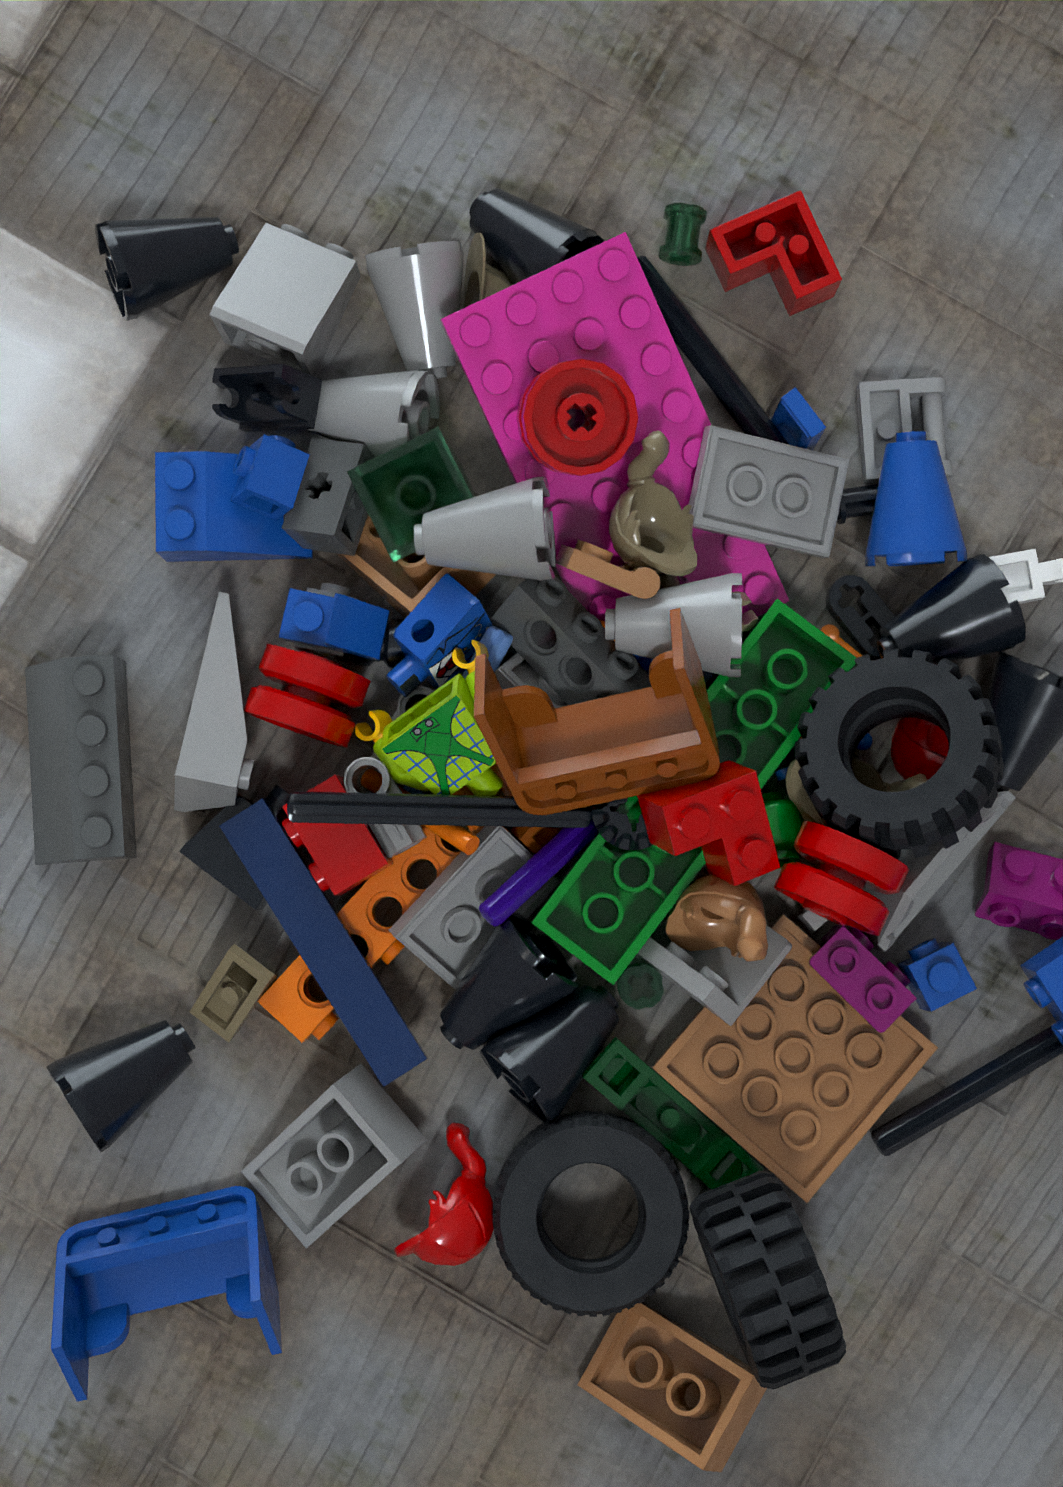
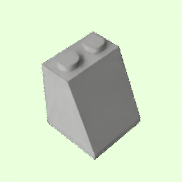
M265 223L213 305L209 315L224 343L270 363L285 364L315 377L360 279L358 265L353 260L354 256L352 253L341 246L327 243L325 247L308 241L309 236L294 226L282 224L281 228Z

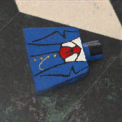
M448 573L435 584L394 632L393 637L406 657L386 677L404 697H407L424 680L435 689H438L458 673L463 675L465 669L458 667L452 660L453 650L456 647L462 649L465 660L469 663L475 652L471 640L480 642L487 628L493 626L480 600Z

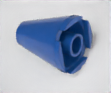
M926 431L896 433V442L888 443L885 446L865 554V567H876V557H886V565L942 564L945 563V553H956L957 562L967 561V549L937 441L926 440Z

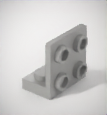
M766 925L768 951L763 960L745 961L743 957H738L739 953L736 957L732 956L731 950L727 947L689 951L671 942L667 948H664L651 937H649L638 954L665 978L729 1026H732L792 949V944Z

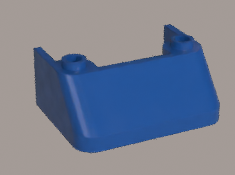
M243 1186L215 1190L81 1222L70 1227L62 1234L57 1243L51 1350L77 1402L87 1400L89 1357L105 1354L119 1347L128 1336L130 1315L226 1293V1299L232 1313L246 1319L257 1317L271 1354L282 1353L279 1291L261 1209L252 1190Z

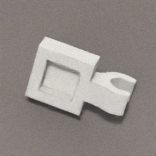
M1036 548L989 557L995 562L1009 582V585L1001 588L1008 604L1015 600H1018L1019 604L1042 600L1045 598L1043 585L1063 583V558L1038 563Z

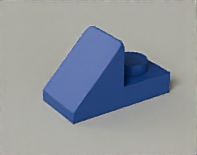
M289 588L279 638L284 641L380 660L390 611L335 593L334 597Z

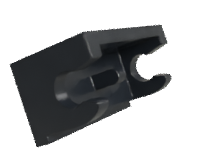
M285 364L214 369L212 382L221 389H228L230 391L232 403L229 407L226 404H213L212 409L219 417L239 424L240 430L253 432L315 428L322 386L321 379Z

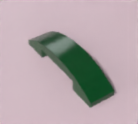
M616 1037L583 1073L582 1077L618 1109L626 1113L639 1126L652 1134L663 1147L688 1167L710 1189L713 1190L765 1169Z

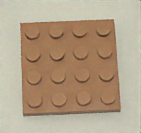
M780 915L770 928L786 938L792 944V949L733 1025L729 1026L703 1006L651 1067L808 1203L938 1047L901 1015L885 1032H877L809 965L810 957L821 946L785 915Z

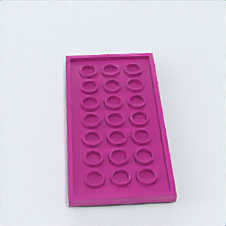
M626 232L440 319L514 482L518 483L534 477H545L547 479L550 497H543L544 508H548L549 511L553 512L556 557L562 544L575 548L577 541L581 540L614 553L610 561L611 564L619 567L625 563L616 552L611 540L609 520L618 498L629 488L627 486L629 481L627 475L628 465L642 451V440L653 431H661L668 438L670 449L667 458L655 470L652 477L655 478V482L664 485L674 492L682 510L689 504L704 427L711 425ZM576 359L604 363L620 374L635 395L638 412V423L634 441L622 459L603 472L583 476L550 471L535 461L520 440L516 419L521 395L531 380L552 365ZM570 409L567 413L572 418L567 421V424L571 428L580 427L584 419L582 412L578 409ZM693 528L692 536L694 549L697 553V566L692 573L685 576H677L680 584L730 573H742V585H732V592H745L752 601V603L742 606V614L752 610L758 617L766 613L777 598L784 604L789 602V598L764 544ZM558 564L554 567L559 579L564 583L567 590L590 614L599 620L605 621L606 609L616 608V598L631 595Z

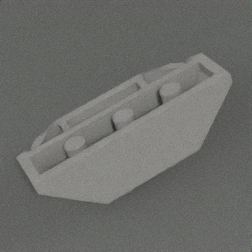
M1009 791L997 792L998 795L992 808L982 807L980 810L983 821L972 832L968 831L965 827L957 831L956 834L959 842L945 849L940 841L928 846L930 855L918 858L914 857L911 849L901 850V856L898 860L907 865L910 870L899 893L888 895L865 888L866 892L883 901L890 911L880 935L869 934V939L877 951L886 952L903 930L1016 799Z

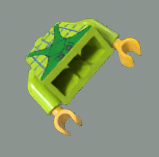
M472 639L471 642L475 648L476 656L486 654L488 658L489 653L486 646ZM456 647L453 650L452 660L458 667L468 671L465 679L458 673L394 721L385 711H369V716L375 722V731H372L368 723L361 722L356 724L355 733L359 739L375 743L373 745L374 753L389 769L390 775L396 783L424 792L431 791L435 795H452L463 786H466L474 795L494 796L503 786V781L491 769L496 764V761L474 718L475 658L471 663H467L465 655L460 648Z

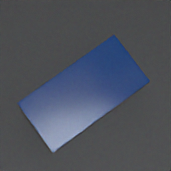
M796 387L781 397L771 418V421L789 445L813 450L826 429V426Z

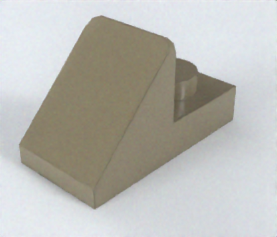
M233 944L189 1012L227 1042H230L240 1031L257 1005V1001L273 985L277 977L240 947Z

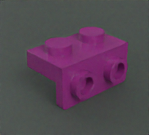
M994 842L988 852L984 893L976 905L975 916L990 920L998 926L1024 929L1039 933L1041 936L1051 940L1060 939L1063 937V859Z
M834 925L822 937L821 940L824 944L808 961L809 965L877 1032H885L917 999L906 988L911 983L910 980L890 961L883 965L870 952L874 947L872 942L856 928L850 927L847 930L842 925Z

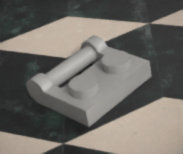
M932 377L859 382L856 386L863 483L879 482L886 444L896 442V433L912 431L910 398L922 399L926 440L937 441L947 479L953 477L952 462L946 460L941 401V397L946 395L945 379Z

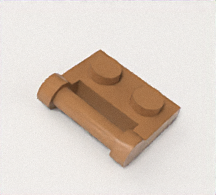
M581 540L577 541L575 548L561 545L556 557V564L642 599L653 597L660 589V577L651 568L642 566L634 569L628 566L627 563H623L618 567L610 563L614 553Z

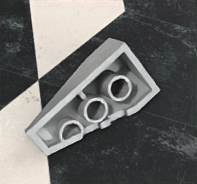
M223 592L218 593L175 772L174 810L181 812L234 806L238 789H249L254 760L246 759L247 734L229 594Z

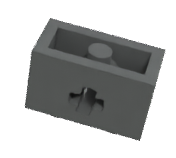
M311 438L307 450L310 456L293 509L283 515L282 529L304 549L355 556L383 465L364 444Z

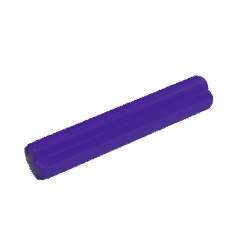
M593 820L590 821L589 826L586 828L564 827L480 904L479 912L483 918L495 927L510 917L598 835L599 832Z

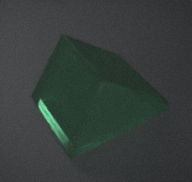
M439 426L347 471L393 562L416 552L414 525L422 524L424 513L475 497L462 463Z

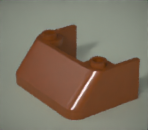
M680 608L670 610L672 650L659 654L650 663L649 679L651 687L554 708L548 694L538 687L521 685L502 690L486 654L475 656L474 718L519 808L533 815H550L702 782L716 774L720 766L719 748L702 666Z

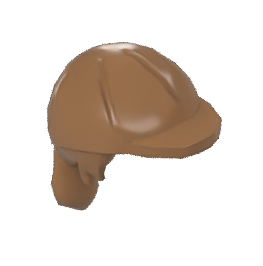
M713 874L699 878L682 893L668 915L665 931L668 938L680 948L689 951L727 947L731 950L732 956L736 957L739 953L738 957H743L748 962L763 960L767 955L768 941L764 904L757 890L748 881L733 886Z

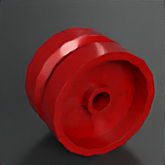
M576 359L552 365L535 376L521 395L516 419L520 440L535 461L550 471L583 476L603 472L622 459L634 441L638 423V412L635 395L620 374L604 363ZM572 408L580 410L583 414L584 419L580 427L571 428L567 424V421L572 418L567 412Z
M267 644L259 670L264 677L285 686V689L282 691L264 685L251 687L243 710L244 713L265 722L347 749L355 728V722L350 716L330 708V702L349 708L361 707L371 681L357 673L342 668V665L304 651L298 652L277 645Z
M804 821L793 846L803 858L819 866V868L816 869L799 862L784 863L774 888L787 897L801 903L803 908L827 920L879 936L890 911L883 901L864 891V888L888 895L899 893L910 869L898 859L859 839L822 824Z

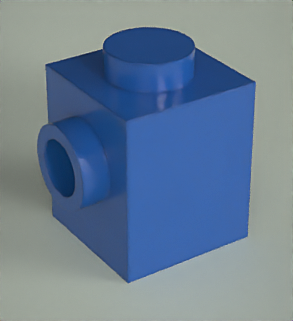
M264 434L250 447L243 446L233 468V473L239 477L231 502L273 520L279 519L293 509L310 454L296 449L294 442L278 435L267 436Z
M931 938L909 949L910 958L897 964L901 972L910 980L911 983L908 986L912 994L917 998L916 1002L922 1010L932 1012L977 989L955 944L952 942L937 943L935 938Z

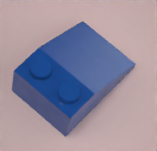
M209 451L155 452L156 552L166 562L313 559V550L302 548L282 529L283 516L273 520L231 502L239 477L233 473L238 454Z

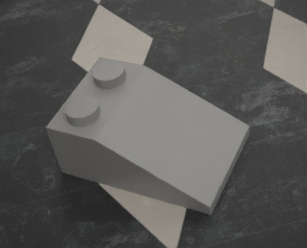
M359 1064L332 1084L241 1172L307 1249L423 1145L427 1139L362 1064Z

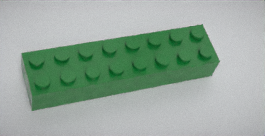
M778 598L742 644L741 659L731 658L730 664H740L741 676L727 677L719 675L707 690L718 742L720 763L730 760L755 770L760 789H762L795 745V742L801 737L797 726L802 713H813L809 698L817 687H821L826 691L831 686L828 678L830 674L840 667L845 672H848L856 664L854 661L856 657ZM637 796L628 797L627 802L620 805L616 810L619 814H626L628 816L632 832L636 831V823H638L639 815L642 814ZM599 833L531 923L614 985L706 863L702 847H697L677 856L655 845L641 850H624L608 843Z

